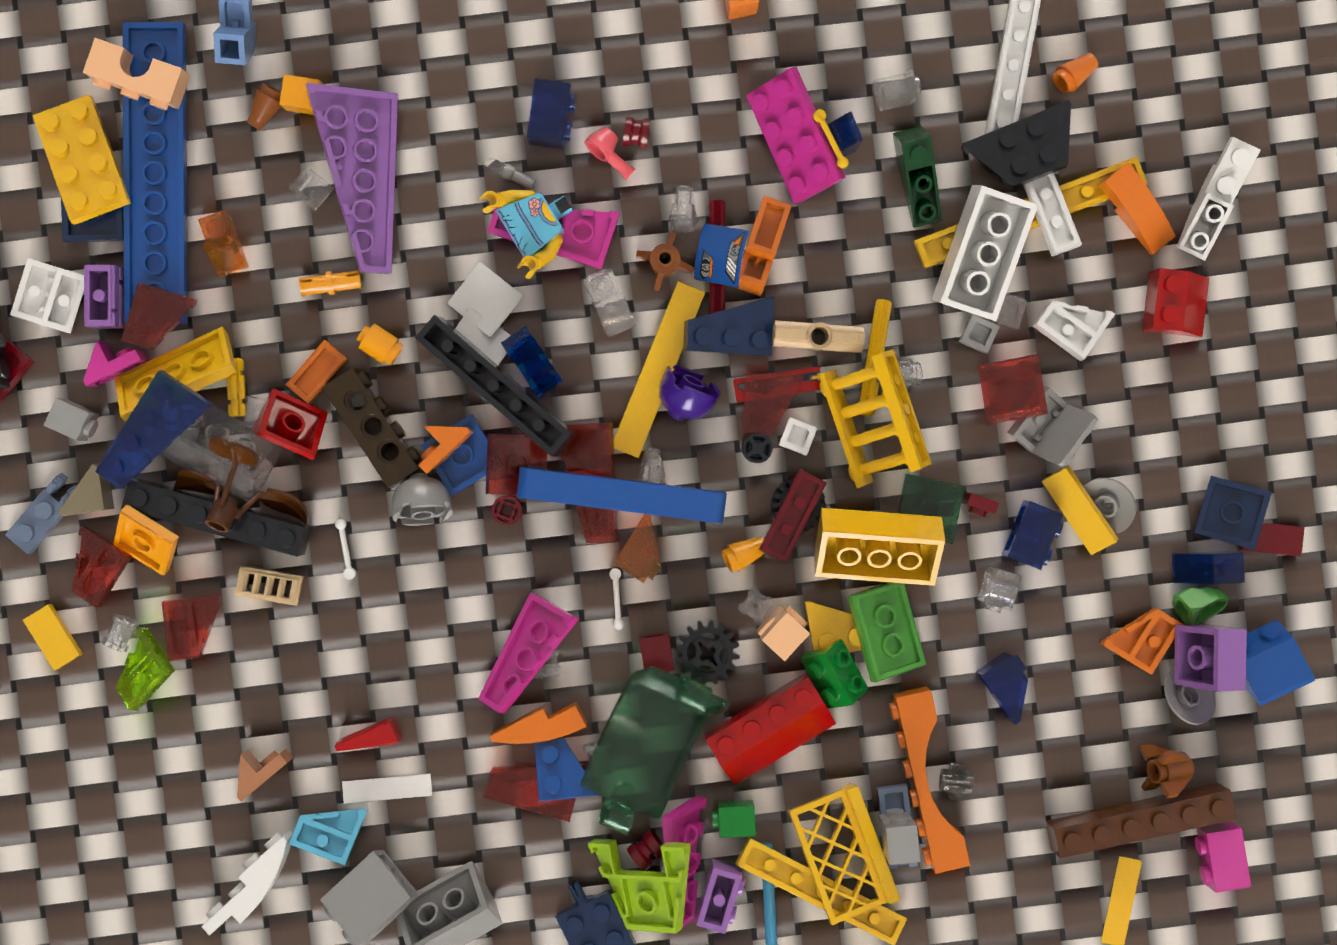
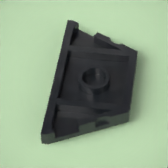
M1068 100L964 142L961 149L966 155L969 153L982 163L981 167L990 174L996 175L999 181L1010 190L1067 167L1069 159L1071 103Z

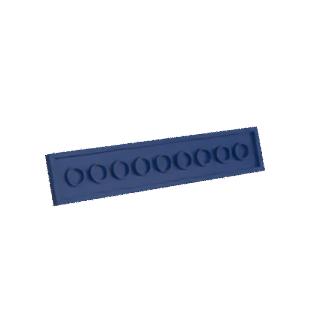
M122 22L123 48L134 55L130 65L132 77L144 75L148 71L153 58L180 67L186 71V25L183 22ZM187 87L179 110L168 106L167 111L150 105V99L140 96L137 101L123 95V181L131 200V204L123 206L124 323L188 324Z

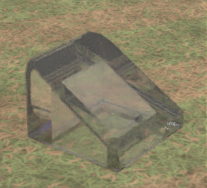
M306 166L288 189L316 211L333 191L334 187L310 167Z

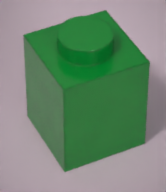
M753 800L717 802L718 811H712L713 829H718L720 838L756 836Z

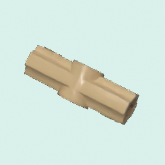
M774 320L772 347L862 353L865 341L864 327L830 325L822 322L804 323ZM814 329H819L824 333L825 340L822 345L815 344L812 341L811 333Z

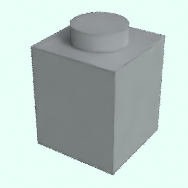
M56 398L43 426L76 441H87L88 438L95 434L98 428V421L96 420L99 413L68 399Z

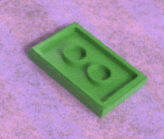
M888 582L847 596L871 682L876 683L926 665L904 583Z

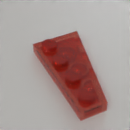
M613 422L566 424L577 433L561 453V458L565 462L567 472L615 478ZM576 505L586 543L618 542L617 510Z

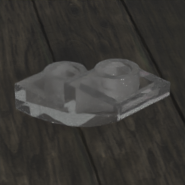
M610 267L583 278L591 303L596 308L608 337L636 326L623 292Z

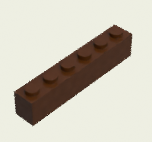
M1219 783L1183 790L1178 797L1167 798L1165 795H1160L1045 822L1051 849L1061 859L1231 821L1237 818L1230 789Z

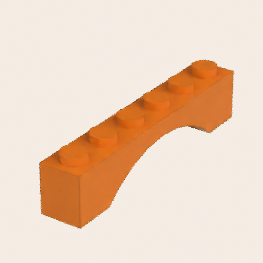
M927 686L893 693V702L889 703V709L893 721L898 720L900 731L895 732L899 749H904L906 760L902 761V766L906 779L911 778L913 789L908 790L912 807H917L919 818L915 819V823L917 824L919 837L924 836L926 847L921 848L924 863L926 866L930 865L935 874L971 866L964 836L942 816L932 799L927 784L925 768L926 751L931 732L938 720L932 692Z

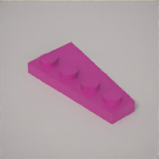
M494 210L487 232L513 241ZM573 210L558 221L565 233L562 235L563 243L556 256L602 270L620 212Z

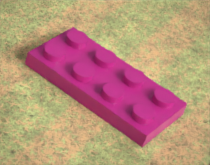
M797 67L787 69L746 95L794 205L809 199L846 178L843 170L837 165L838 159L820 123L813 119V113L816 109Z

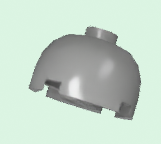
M425 473L411 475L410 479L403 481L395 489L392 496L393 521L396 522L400 518L402 525L434 524V519L432 518L442 516L444 521L452 516L453 513L449 490L442 482L428 477Z

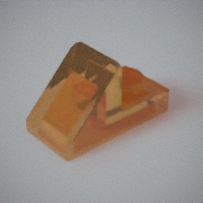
M225 209L198 219L206 243L202 244L203 249L220 277L249 267L228 210Z

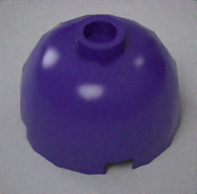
M674 365L673 368L675 369L672 371L670 366H668L659 385V397L662 404L668 409V415L678 421H683L684 418L688 420L700 419L708 414L716 405L721 395L717 386L711 382L708 387L700 381L704 376L688 368Z

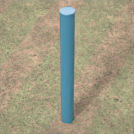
M771 842L762 843L773 849ZM762 879L766 945H778L775 885Z

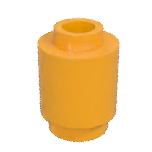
M375 323L371 328L366 325L357 338V341L360 342L358 349L380 363L384 364L386 362L390 366L404 347V345L398 342L399 339Z

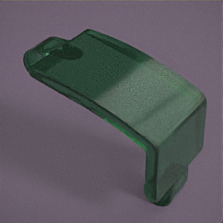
M653 666L635 671L627 681L602 731L580 783L581 787L606 797L600 811L599 824L627 835L626 833H628L634 823L636 811L654 819H659L708 717L727 711L731 702L712 694V688L689 677L678 678Z

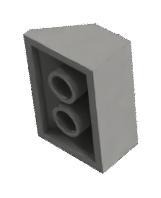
M473 861L417 890L420 896L397 916L405 945H465L503 924L495 899Z

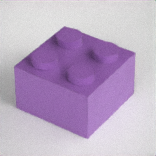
M1206 624L1175 625L1174 685L1216 692L1246 691L1247 629Z

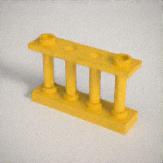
M894 349L871 356L873 360L872 366L841 377H838L836 369L819 374L821 380L820 389L827 398L849 464V476L855 482L856 488L874 482L872 473L902 464L907 465L909 471L913 472L932 464ZM873 378L879 379L883 390L882 395L848 406L843 388ZM885 406L889 408L892 417L891 424L857 434L852 417ZM893 435L899 438L902 447L900 453L867 463L862 445Z

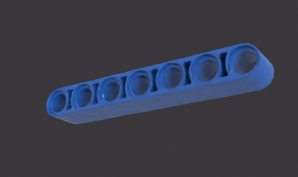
M520 467L516 497L723 523L727 493Z

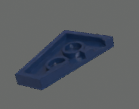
M774 296L686 320L684 322L683 351L772 356Z

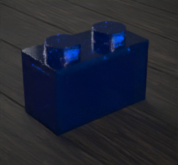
M535 78L527 131V141L530 145L564 149L565 141H571L573 124L568 123L569 112H575L577 94L572 93L573 90L570 83Z
M1023 500L1001 555L1041 570L1043 565L1046 566L1052 556L1050 546L1054 537L1058 538L1063 529L1064 522L1061 521L1063 514L1032 501Z

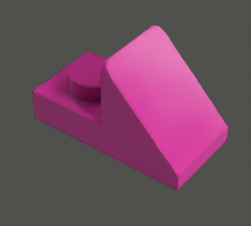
M97 341L83 382L85 386L98 387L113 380L114 377L148 362L149 359L145 351L133 350L132 347L117 352L115 359L108 343Z

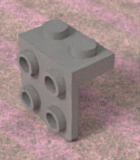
M1042 385L1007 433L1030 453L1059 466H1064L1074 456L1084 439L1092 432L1098 418L1092 413L1067 404L1050 387Z

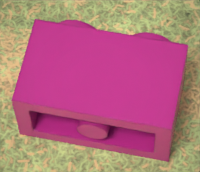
M1232 821L1197 828L1198 837H1195V847L1202 859L1203 866L1199 867V873L1203 884H1206L1215 893L1251 887L1242 828Z

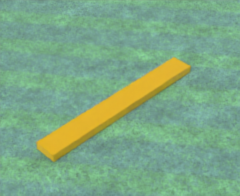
M1138 157L1060 185V190L1070 214L1109 200L1108 196L1099 187V184L1127 162L1130 163L1145 185H1147L1148 183ZM1036 216L1033 218L1030 229L1039 226ZM958 224L914 241L924 269L945 262Z

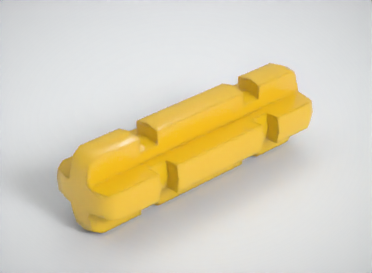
M234 358L237 372L227 377L228 400H231V404H228V414L232 417H242L247 414L246 403H243V399H246L245 375H242V371H245L244 360Z

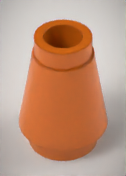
M1087 53L1058 66L1052 76L1055 86L1062 93L1074 92L1098 68V60L1092 53Z

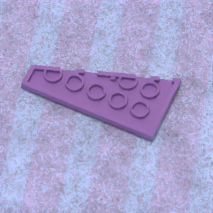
M306 83V90L359 272L391 274L398 93Z

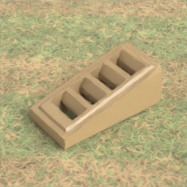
M242 565L238 573L235 595L298 606L304 576L251 565ZM250 574H254L252 590L247 589ZM262 576L267 577L264 592L260 591ZM275 578L280 579L277 595L272 594ZM287 580L292 581L289 597L284 596Z

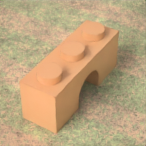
M94 38L83 70L84 74L92 78L91 84L105 90H110L111 86L121 89L120 94L137 101L140 96L150 99V105L167 111L168 106L179 110L190 79V75L180 67L153 58L148 71L144 75L132 77L130 65L134 55L123 47Z
M779 605L756 630L761 640L784 661L810 634L805 629L808 623L790 605L786 609Z

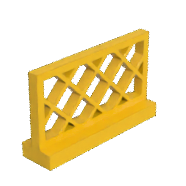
M849 783L840 787V790L788 810L831 925H835L882 904H892L901 900L857 785ZM840 798L843 805V811L839 820L825 814L829 802ZM822 805L820 811L813 809ZM809 810L818 814L812 831L801 826L798 818L799 814ZM846 816L848 818L849 824L844 823ZM823 817L837 823L831 839L817 834ZM842 825L852 829L854 835L849 848L835 842ZM804 832L810 834L808 840L806 839ZM815 837L829 843L822 859L813 856L810 850ZM834 845L848 851L841 868L827 862ZM856 845H858L860 853L855 851ZM853 854L862 857L865 864L860 876L846 870ZM814 860L820 862L818 869ZM825 865L839 871L833 887L823 884L821 880V874ZM867 873L871 881L865 879ZM844 874L858 879L852 896L838 890ZM863 882L873 886L877 898L868 902L857 899ZM825 889L831 891L829 897L827 896ZM839 894L850 900L846 910L835 915L831 904L835 895ZM855 902L861 904L856 907H853Z

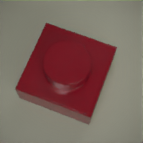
M965 492L962 504L970 506L968 512L985 517L986 513L996 514L999 503L968 492Z

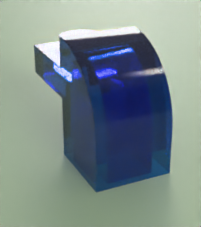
M526 326L501 342L505 351L538 397L563 381Z

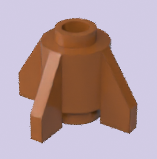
M672 232L667 243L656 246L652 251L637 250L636 258L650 262L653 272L657 275L654 291L660 292L664 277H670L678 270L693 275L695 268L681 261L679 251L673 246L676 234ZM664 254L670 256V262L663 264L659 258H663Z
M1152 744L1141 745L1139 751L1145 761H1148L1147 775L1149 777L1146 778L1141 786L1143 791L1161 787L1167 798L1178 797L1193 777L1195 767L1192 759L1185 752L1168 750Z

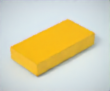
M52 604L44 606L23 619L24 624L54 671L83 654Z

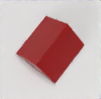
M272 388L252 430L263 439L313 460L316 456L328 413Z

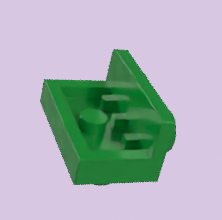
M842 639L836 640L826 649L806 652L800 658L827 709L853 705L868 690L867 684Z

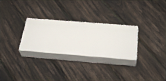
M1054 173L1024 184L1023 186L1029 201L1038 205L1035 216L1051 256L1080 247L1082 242Z

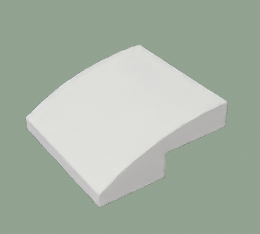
M28 258L10 315L71 334L84 293V275Z

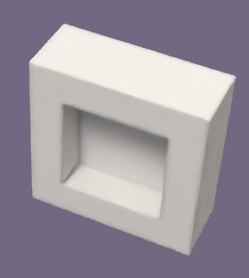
M789 417L778 445L807 456L817 428Z

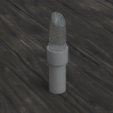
M492 157L482 162L489 169L500 174L501 177L510 182L514 181L529 190H533L535 187L536 179L518 171L516 167L510 164H505Z

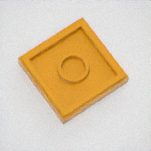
M126 505L120 511L113 545L164 576L171 568L179 536L131 506Z

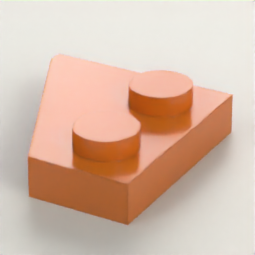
M1153 608L1103 639L1100 644L1152 675L1175 638V625L1183 624L1161 610Z

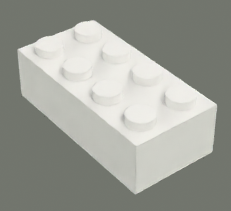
M972 185L932 300L997 321L1038 205L982 185Z

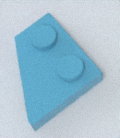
M362 808L300 815L289 844L345 866L368 810Z

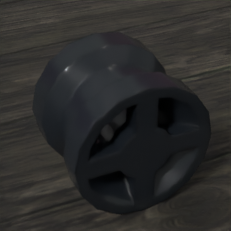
M752 434L742 444L744 457L752 463L767 461L773 451L770 439L763 434Z

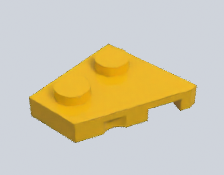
M804 601L813 651L826 649L836 640L840 639L844 641L849 653L862 651L851 613L812 601Z

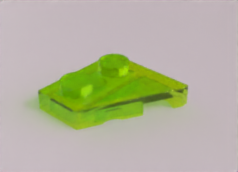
M139 627L136 631L135 636L139 637V641L134 653H128L124 671L120 675L116 690L129 711H138L175 671L150 630L144 627Z

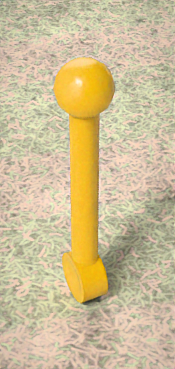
M818 109L813 113V119L820 123L838 159V167L841 169L846 168L849 165V160L842 155L825 121V111Z

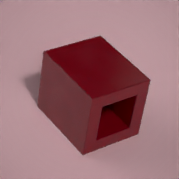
M669 632L639 636L644 674H651L652 679L668 677L669 671H675Z

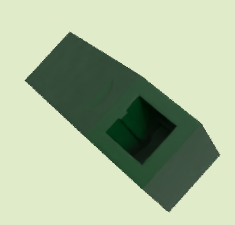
M922 126L893 133L897 164L913 228L943 221L931 135Z

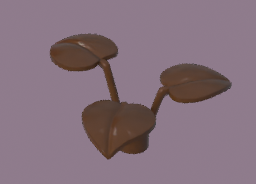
M212 436L209 441V446L216 455L232 460V466L224 488L219 484H215L211 477L193 470L181 469L177 474L173 489L214 495L213 504L205 524L216 531L227 533L234 518L240 520L242 514L258 499L265 506L296 517L305 525L307 524L308 512L302 501L287 492L268 488L266 492L258 491L238 510L236 507L238 502L228 497L238 462L248 466H255L259 462L258 455L242 444L228 442V440L218 436Z

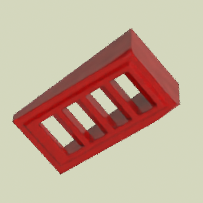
M390 717L340 738L334 747L336 751H346L399 743L403 736L395 717Z

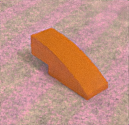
M1129 162L1122 165L1099 184V187L1117 207L1114 211L1151 256L1175 237V233L1161 207Z
M763 196L742 257L739 287L733 288L761 297L792 205Z
M577 701L551 715L546 705H543L494 730L489 737L492 742L536 743L574 733L587 727L588 722Z

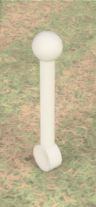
M339 518L335 521V527L339 529L346 569L343 575L346 579L351 580L356 576V570L352 568L345 533L347 523L343 518Z
M613 568L609 573L611 579H613L615 620L613 621V627L616 630H621L624 627V621L621 619L619 593L621 571L618 568Z

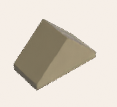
M92 464L57 513L61 516H71L115 509L108 467L104 464Z

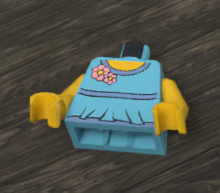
M507 190L498 193L486 191L478 198V200L486 199L490 203L489 206L483 209L484 213H490L496 207L499 208L495 211L523 256L517 268L527 266L530 269L525 276L527 279H530L537 269L542 268L555 259L563 243L562 235L565 233L558 220L573 211L565 196L560 197L549 205L542 193L536 194L532 190Z

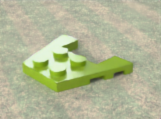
M593 839L588 843L591 854L596 852L601 863L598 869L602 877L608 878L614 891L611 897L627 930L676 934L682 930L691 849L690 843L666 842L661 846L665 872L623 870L616 840Z

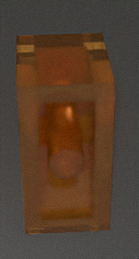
M649 514L643 515L613 563L643 583L647 577L653 580L661 567V564L657 562L660 555L652 518Z

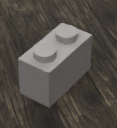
M901 808L888 809L886 814H878L881 848L889 865L921 862L917 824L908 812H904V809Z

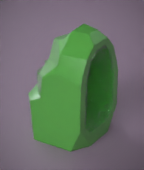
M1208 586L1188 587L1173 596L1172 604L1176 614L1185 624H1200L1221 612L1227 606L1229 598L1220 588Z

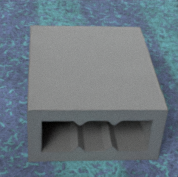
M375 850L323 896L320 901L325 906L324 911L331 920L337 921L343 929L342 935L351 945H366L420 895L384 850Z

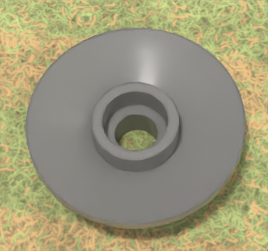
M1096 478L1083 486L1115 534L1123 532L1131 525L1136 515V501L1132 492L1123 483L1111 478ZM1104 499L1112 501L1113 506L1105 505Z
M1174 669L1169 672L1165 679L1164 691L1172 711L1189 724L1199 725L1209 721L1216 707L1214 692L1174 685Z

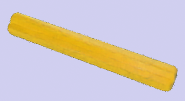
M877 299L875 302L865 368L872 366L873 360L871 356L885 351L892 302L889 300ZM873 378L862 383L860 402L878 395L879 379ZM875 410L860 415L871 417L874 416Z

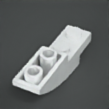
M1230 137L1217 164H1213L1185 223L1177 248L1204 261L1206 260L1234 207L1232 203L1260 153V149L1235 137Z
M290 830L283 836L276 833L264 844L268 850L260 857L257 853H254L242 864L246 870L238 876L241 882L228 893L231 899L224 906L219 901L205 914L209 919L201 927L209 936L230 916H233L241 924L268 894L286 862L291 847L289 842L293 834Z

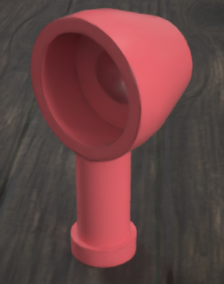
M607 127L592 133L584 141L587 149L599 160L608 162L626 180L635 168L633 166L630 167L614 152L618 142L616 134Z

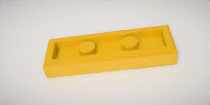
M1069 465L1041 481L1091 555L1117 542L1119 538Z

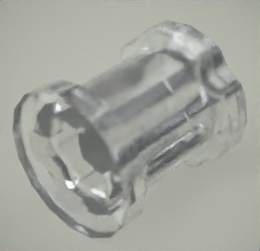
M114 614L112 617L114 621L107 637H103L101 643L113 650L127 652L129 638L133 630L138 628L139 623L130 617Z

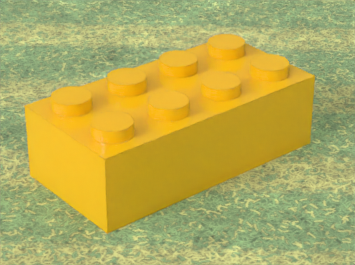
M821 508L814 548L815 577L935 586L945 545L942 517Z

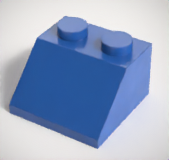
M1278 620L1247 633L1246 690L1260 706L1315 681V676L1294 637Z

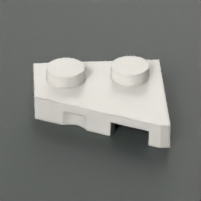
M1052 300L1045 307L1033 327L1076 359L1082 361L1095 345L1115 313L1107 310L1105 312L1090 310L1089 307L1080 305L1070 306L1067 303Z

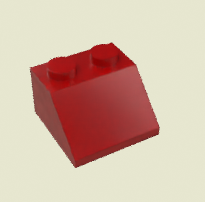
M1158 268L1150 271L1142 331L1203 337L1209 278L1183 270Z

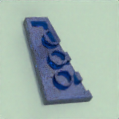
M164 370L158 371L95 472L120 489L126 487L214 404Z

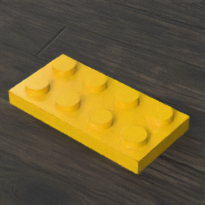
M90 94L32 115L67 215L72 224L81 223L131 204L95 101Z
M223 326L114 377L120 417L125 423L128 424L138 418H142L161 407L170 405L180 398L236 373L237 370L229 336Z

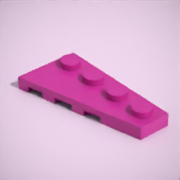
M530 592L478 700L498 713L505 714L579 619L538 594Z
M698 795L662 816L664 844L666 842L690 843L691 847L683 927L695 919L698 881L694 880V873L701 860V853L696 852L698 836L703 835L704 823L699 822L700 811L706 808L707 802L706 797Z

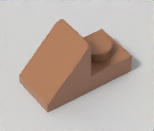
M287 749L280 754L274 750L261 761L262 765L249 750L242 753L239 764L237 798L243 801L294 757Z

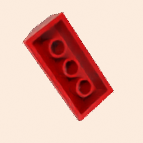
M803 673L704 734V737L723 770L733 784L737 785L834 726L836 722L806 673Z

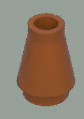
M262 83L260 89L256 88L251 111L246 122L263 131L265 125L281 108L279 104L281 92L265 83Z

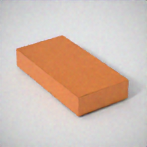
M324 340L285 385L307 404H311L322 392V387L334 378L349 359L327 340Z

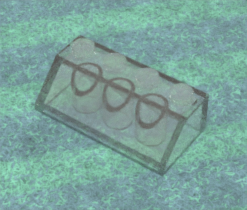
M193 393L158 410L147 422L143 444L146 448L186 469L211 477L215 484H219L223 488L232 466V460L219 457L211 450L209 446L211 437L218 436L228 440V442H236L250 448L258 455L259 462L255 466H248L238 462L229 491L246 501L263 487L284 449L282 446L257 436L252 430L253 425L238 417L229 416L227 411Z

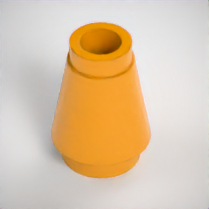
M761 536L728 544L727 548L721 551L723 560L730 572L742 571L765 554L759 550L763 541Z

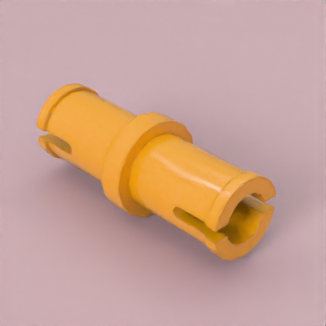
M359 270L334 274L332 271H326L325 275L299 277V288L302 297L327 292L329 295H335L336 291L362 289V279Z

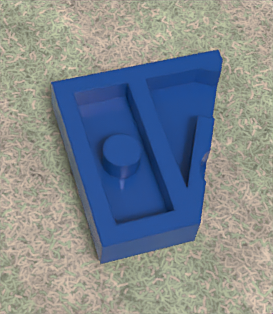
M564 738L534 743L539 802L597 796L595 787Z

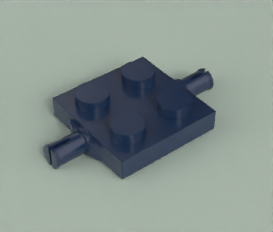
M575 881V883L573 882L568 886L575 899V903L570 908L557 913L555 918L569 945L636 944L631 931L627 930L611 897L612 892L610 889L597 895L586 896L580 881Z

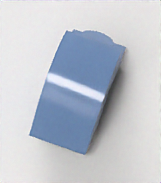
M218 0L220 26L213 33L215 63L246 66L253 56L256 41V22H253L252 0Z

